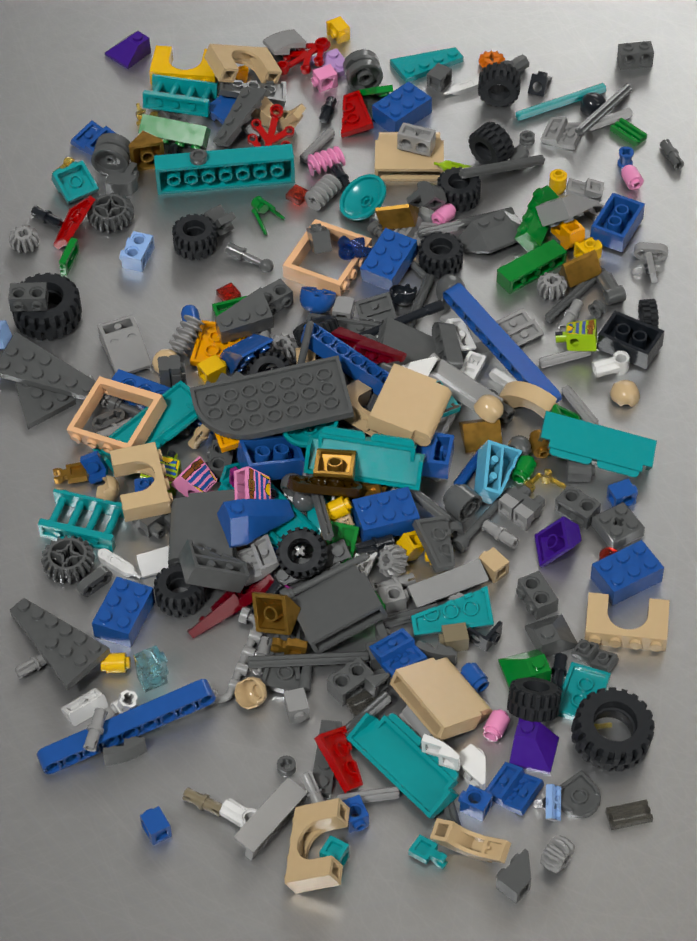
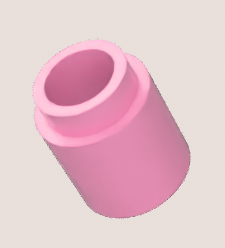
M626 165L621 170V177L630 190H637L643 185L644 180L635 166Z
M450 203L442 205L432 214V222L437 224L450 222L455 217V207Z
M500 709L491 712L483 727L484 737L494 742L502 738L511 721L507 712Z

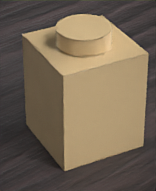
M494 547L484 551L479 556L488 578L493 583H496L509 573V561Z

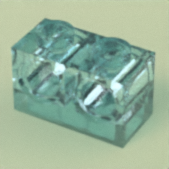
M156 645L134 654L137 678L145 693L168 683L167 675L169 670L165 664L168 661L163 651L160 652Z

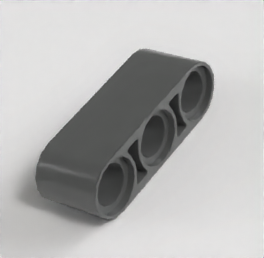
M435 322L432 326V338L436 355L461 370L463 357L455 325Z

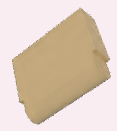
M379 132L378 140H375V175L379 176L383 181L438 182V177L444 172L439 166L434 165V162L440 163L444 161V140H441L440 132H436V145L430 157L397 149L398 132Z
M394 363L369 415L366 428L384 435L413 439L417 445L428 446L432 441L452 396V392L448 387L436 383V379Z
M447 657L438 660L430 658L396 669L390 681L393 689L433 737L440 741L476 729L477 725L486 721L492 712L489 705Z

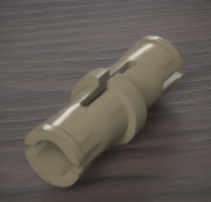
M189 787L184 791V796L182 797L184 801L198 806L199 810H206L221 817L219 811L222 803L211 799L208 794L203 795Z

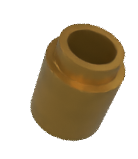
M534 430L529 435L533 454L537 458H546L550 454L548 449L549 440L538 441L541 430Z

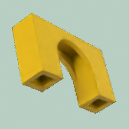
M156 45L149 70L150 84H152L153 74L217 83L218 79L204 58L207 49H204L202 61L197 67L181 70L172 66V46Z

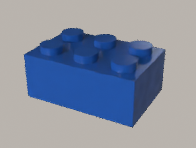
M409 81L372 105V120L388 132H399L403 122L414 125L432 113V97Z
M612 193L592 224L590 237L594 240H600L602 246L623 252L643 220L645 203Z
M385 228L360 267L362 280L388 291L393 285H398L418 254L417 240Z
M283 435L239 440L237 459L241 468L251 467L269 476L270 480L282 479L288 473H297L303 476L305 458L301 448L289 443Z
M409 487L352 499V516L356 526H359L358 532L362 542L371 540L372 537L378 538L388 534H392L395 537L403 535V533L415 531L412 524L414 520L420 519Z
M640 540L593 563L590 578L602 594H609L608 601L614 606L662 582L664 566L646 544Z
M116 577L92 621L94 637L131 648L155 603L153 587Z

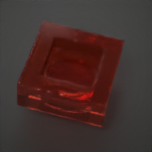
M295 184L285 194L286 199L300 206L305 201V194L309 190Z
M232 283L216 289V295L222 302L241 297V293Z

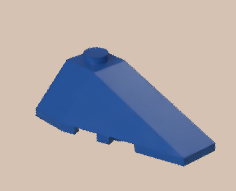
M238 499L223 502L217 512L230 548L248 545L256 538L264 536L270 530L278 528L295 517L289 500Z

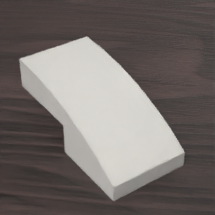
M423 735L421 740L423 753L438 757L440 766L456 771L460 770V756L456 751L432 736Z

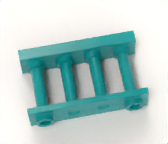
M153 74V91H143V108L208 117L210 111L209 98H217L218 83Z
M54 489L53 496L56 506L50 519L40 518L38 522L40 536L57 540L58 537L63 539L65 535L68 538L74 535L76 539L82 537L83 541L87 540L92 548H105L114 552L116 544L112 533L118 519L124 518L121 502H113L72 493L67 490ZM64 505L74 507L68 524L57 522ZM82 510L93 512L86 528L75 526ZM100 514L111 516L104 532L94 530Z

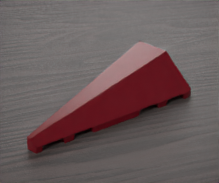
M338 327L331 332L332 335L375 364L395 361L403 362L407 356V353L343 327Z
M268 574L246 587L244 585L240 593L226 591L210 607L212 611L205 617L201 616L198 619L199 622L187 630L188 634L195 638L238 612L242 607L253 603L252 593H265L274 579Z

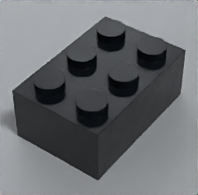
M615 310L598 334L597 349L611 355L617 351H625L629 354L630 363L647 369L663 346L665 331Z

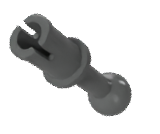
M231 242L226 246L225 252L237 257L239 261L245 259L254 263L263 272L273 270L274 265L270 259H259L247 253V248H241Z

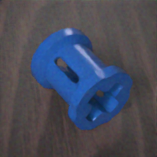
M624 146L619 149L620 158L617 162L619 168L623 169L626 165H633L631 159L634 155V150L631 147Z

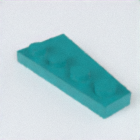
M456 47L390 59V65L405 83L427 76V73L437 63L451 67L464 62V56Z
M487 586L411 616L414 637L441 634V625L466 622V627H471L472 629L494 626Z

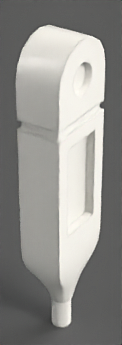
M479 76L454 84L449 91L443 94L461 95L477 90Z
M494 368L489 373L490 378L505 387L506 383L516 381L497 368Z
M102 548L97 552L100 562L125 577L133 576L138 579L142 578V576L137 574L131 563L108 549Z

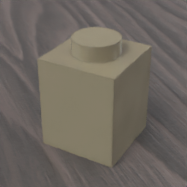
M466 622L441 625V634H438L439 644L450 646L456 652L469 650Z

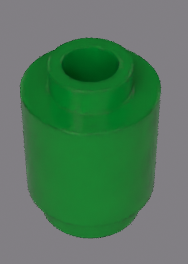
M529 455L519 457L512 471V479L516 483L525 484L530 480L537 466L534 458Z

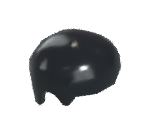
M597 92L587 93L581 100L580 110L585 115L590 116L606 100L603 95Z
M410 284L405 286L393 285L389 290L391 300L399 306H408L416 298L417 287L415 286L412 289Z

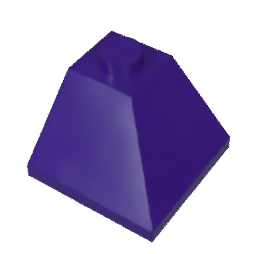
M136 31L106 51L105 55L129 69L151 53L150 38Z
M563 516L534 535L539 566L543 568L582 541L580 528L577 523Z
M519 717L509 763L523 769L550 775L559 737L541 722L526 721Z

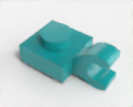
M422 835L417 837L408 850V855L426 865L431 860L437 867L444 869L448 863L446 861L447 855L437 851L438 844Z

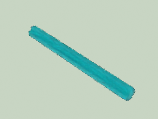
M600 83L516 111L515 116L518 121L581 101L587 93H605L606 86L604 83Z

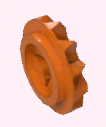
M484 51V54H480L479 65L482 68H487L488 64L493 65L494 62L500 64V62L505 61V58L498 51Z

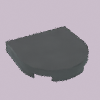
M582 770L559 785L561 786V810L567 815L574 818H586L598 810L601 801L600 790Z

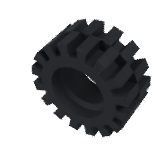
M655 299L639 301L638 319L659 328L658 306Z

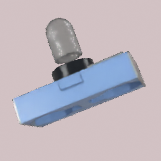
M553 783L546 784V797L544 799L534 800L532 803L534 808L546 809V820L553 822L561 821V786Z

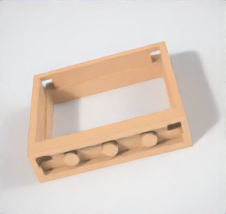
M315 219L312 224L320 223L321 226L324 225L329 229L331 240L359 250L338 280L299 267L311 250L306 231L283 264V278L309 287H317L319 290H331L336 292V296H342L345 290L349 289L351 281L356 279L360 267L372 250V238Z
M99 376L66 430L70 435V439L76 441L77 444L83 443L93 449L99 448L110 454L112 450L145 444L165 411L167 404L161 394ZM104 394L149 407L128 443L83 430Z

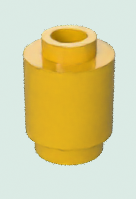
M555 169L550 173L549 187L557 195H561L566 190L567 173L564 170Z
M343 496L326 503L330 520L333 521L350 514V509L353 508L349 498H344Z
M110 653L100 662L101 672H106L107 674L127 673V669L131 668V659L127 657L126 653Z

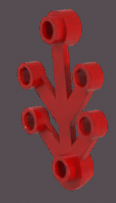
M321 37L315 43H306V48H295L296 51H290V55H282L284 61L277 62L282 70L281 76L287 75L291 67L302 61L301 73L309 74L311 72L310 62L312 55L317 53V56L314 58L315 66L320 67L324 65L323 55L330 48V41L325 37Z
M274 104L270 107V116L272 118L268 134L259 119H253L251 122V128L259 133L265 142V146H271L285 137L291 138L294 136L295 130L292 126H287L283 131L275 134L278 119L283 116V107L279 104ZM256 134L248 135V144L254 147L262 146L258 142ZM283 141L281 145L291 143L289 141Z

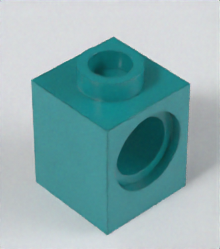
M330 835L319 852L320 858L332 855L344 867L350 857L349 844Z

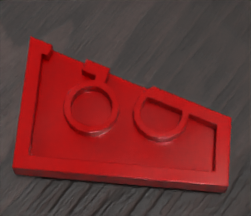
M360 91L343 95L341 137L345 138L374 128Z
M91 195L69 209L53 244L55 248L60 249L63 246H67L70 238L73 237L96 200Z
M346 726L319 734L314 738L344 793L356 790L363 785L357 762L352 759L350 753L352 750L351 742H347L345 736L347 733Z

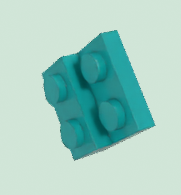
M83 160L73 162L66 168L56 169L52 173L51 180L58 192L63 195L67 204H71L99 191Z

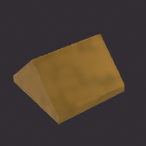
M142 131L129 144L130 161L137 163L138 171L155 169L154 156L165 155L163 139Z
M403 204L377 207L375 212L383 230L385 228H408L416 226L419 207Z
M594 249L562 264L559 273L561 276H565L567 285L570 288L601 274L602 270L596 250Z
M483 419L459 422L465 453L476 452L487 440L503 444L500 419L495 423H490Z
M317 448L313 476L354 481L356 451Z
M253 592L252 600L256 631L290 635L301 608L288 595Z

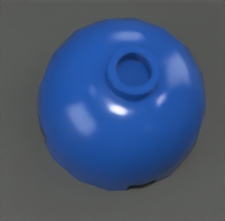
M306 286L301 288L300 303L309 313H327L334 306L336 292L327 289L319 290L317 287Z

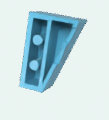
M487 440L480 447L477 457L474 491L482 497V502L491 505L501 495L522 450L491 440Z

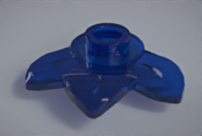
M343 235L338 240V247L340 248L338 255L343 260H351L354 257H366L372 250L369 247H365L364 237L350 240Z

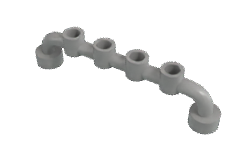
M242 607L238 622L247 624L250 621L253 623V628L250 630L248 640L243 647L240 660L236 664L226 693L218 695V690L212 688L216 697L215 701L211 704L212 706L215 702L224 703L233 697L235 686L240 682L241 676L246 677L250 668L247 665V658L254 656L257 650L253 648L254 644H260V639L263 637V632L256 631L254 614L251 613L250 608Z

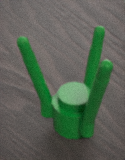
M257 196L252 200L251 206L253 209L251 212L255 215L264 235H267V231L258 213L264 214L270 210L283 220L285 217L261 196Z

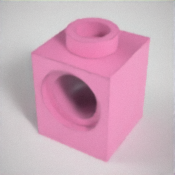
M331 64L312 70L313 77L311 82L319 92L338 86V74Z

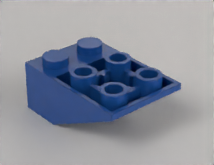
M253 334L223 350L220 357L225 361L231 374L236 371L241 373L247 369L250 363L254 362L252 360L254 357H259V354L266 353L271 348L270 345L274 340L266 336Z
M435 433L428 446H416L415 453L425 454L422 476L448 479L454 452V435Z

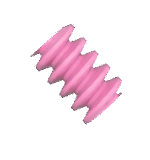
M334 146L333 149L328 148L326 151L322 150L320 153L316 152L314 155L309 154L307 157L308 169L312 176H314V170L321 174V168L324 172H327V166L331 170L333 164L335 166L339 162L343 166L346 164L345 157L338 146Z

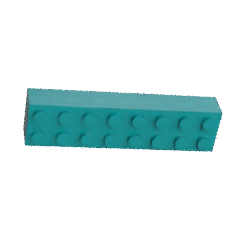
M292 144L206 151L207 162L203 165L192 164L190 162V153L154 156L158 195L295 183Z

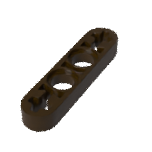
M291 475L287 483L288 489L302 493L357 498L362 491L360 483L350 480Z

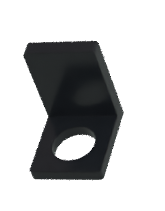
M542 71L532 73L528 93L544 97L547 81L552 80V77L547 76L548 73ZM535 82L542 84L541 91H534L533 84Z
M498 621L486 636L468 627L469 642L487 652L493 644H497L500 640L503 622ZM472 635H475L476 637H478V639L480 640V642L477 641V640H475V639L472 637Z

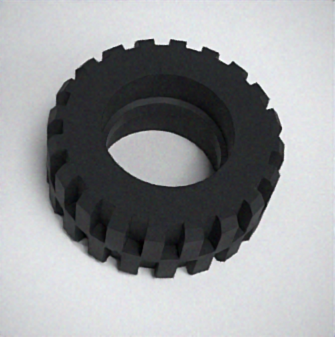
M38 273L34 277H27L24 282L21 281L20 283L47 282L48 303L58 304L47 311L12 312L15 325L22 334H27V337L32 339L37 338L40 341L47 339L50 341L53 338H62L64 334L68 335L72 328H76L82 317V307L79 290L74 282L65 276L61 277L57 273L54 275L51 273L40 275Z
M609 687V690H605V688L598 689L597 693H589L580 702L571 726L572 742L576 744V751L579 754H583L582 758L586 762L591 761L592 766L596 768L601 766L604 767L603 770L610 771L611 768H614L615 771H622L623 767L626 769L632 768L635 763L638 764L643 759V756L646 755L655 728L651 710H646L647 704L643 700L640 702L638 700L639 696L634 693L632 695L627 693L628 690L621 689L619 691L616 690V687ZM605 717L618 719L628 727L631 737L623 741L606 739L596 730L594 722Z

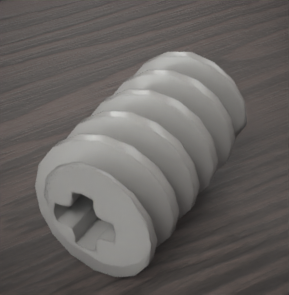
M331 174L324 175L306 192V203L313 210H321V207H324L341 190V182Z
M184 315V319L187 322L181 321L180 325L183 328L177 327L176 331L179 334H173L172 336L175 340H169L171 348L186 357L188 355L184 350L191 351L188 344H195L192 337L198 338L199 336L196 334V331L202 332L199 325H205L190 315Z

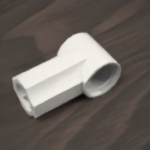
M617 351L613 354V357L592 362L595 377L598 378L613 373L617 375L626 374L629 371V354L625 351Z
M123 691L118 699L111 703L116 716L138 706L136 702L138 697L134 691Z
M229 798L222 804L219 814L242 827L257 810L246 808Z

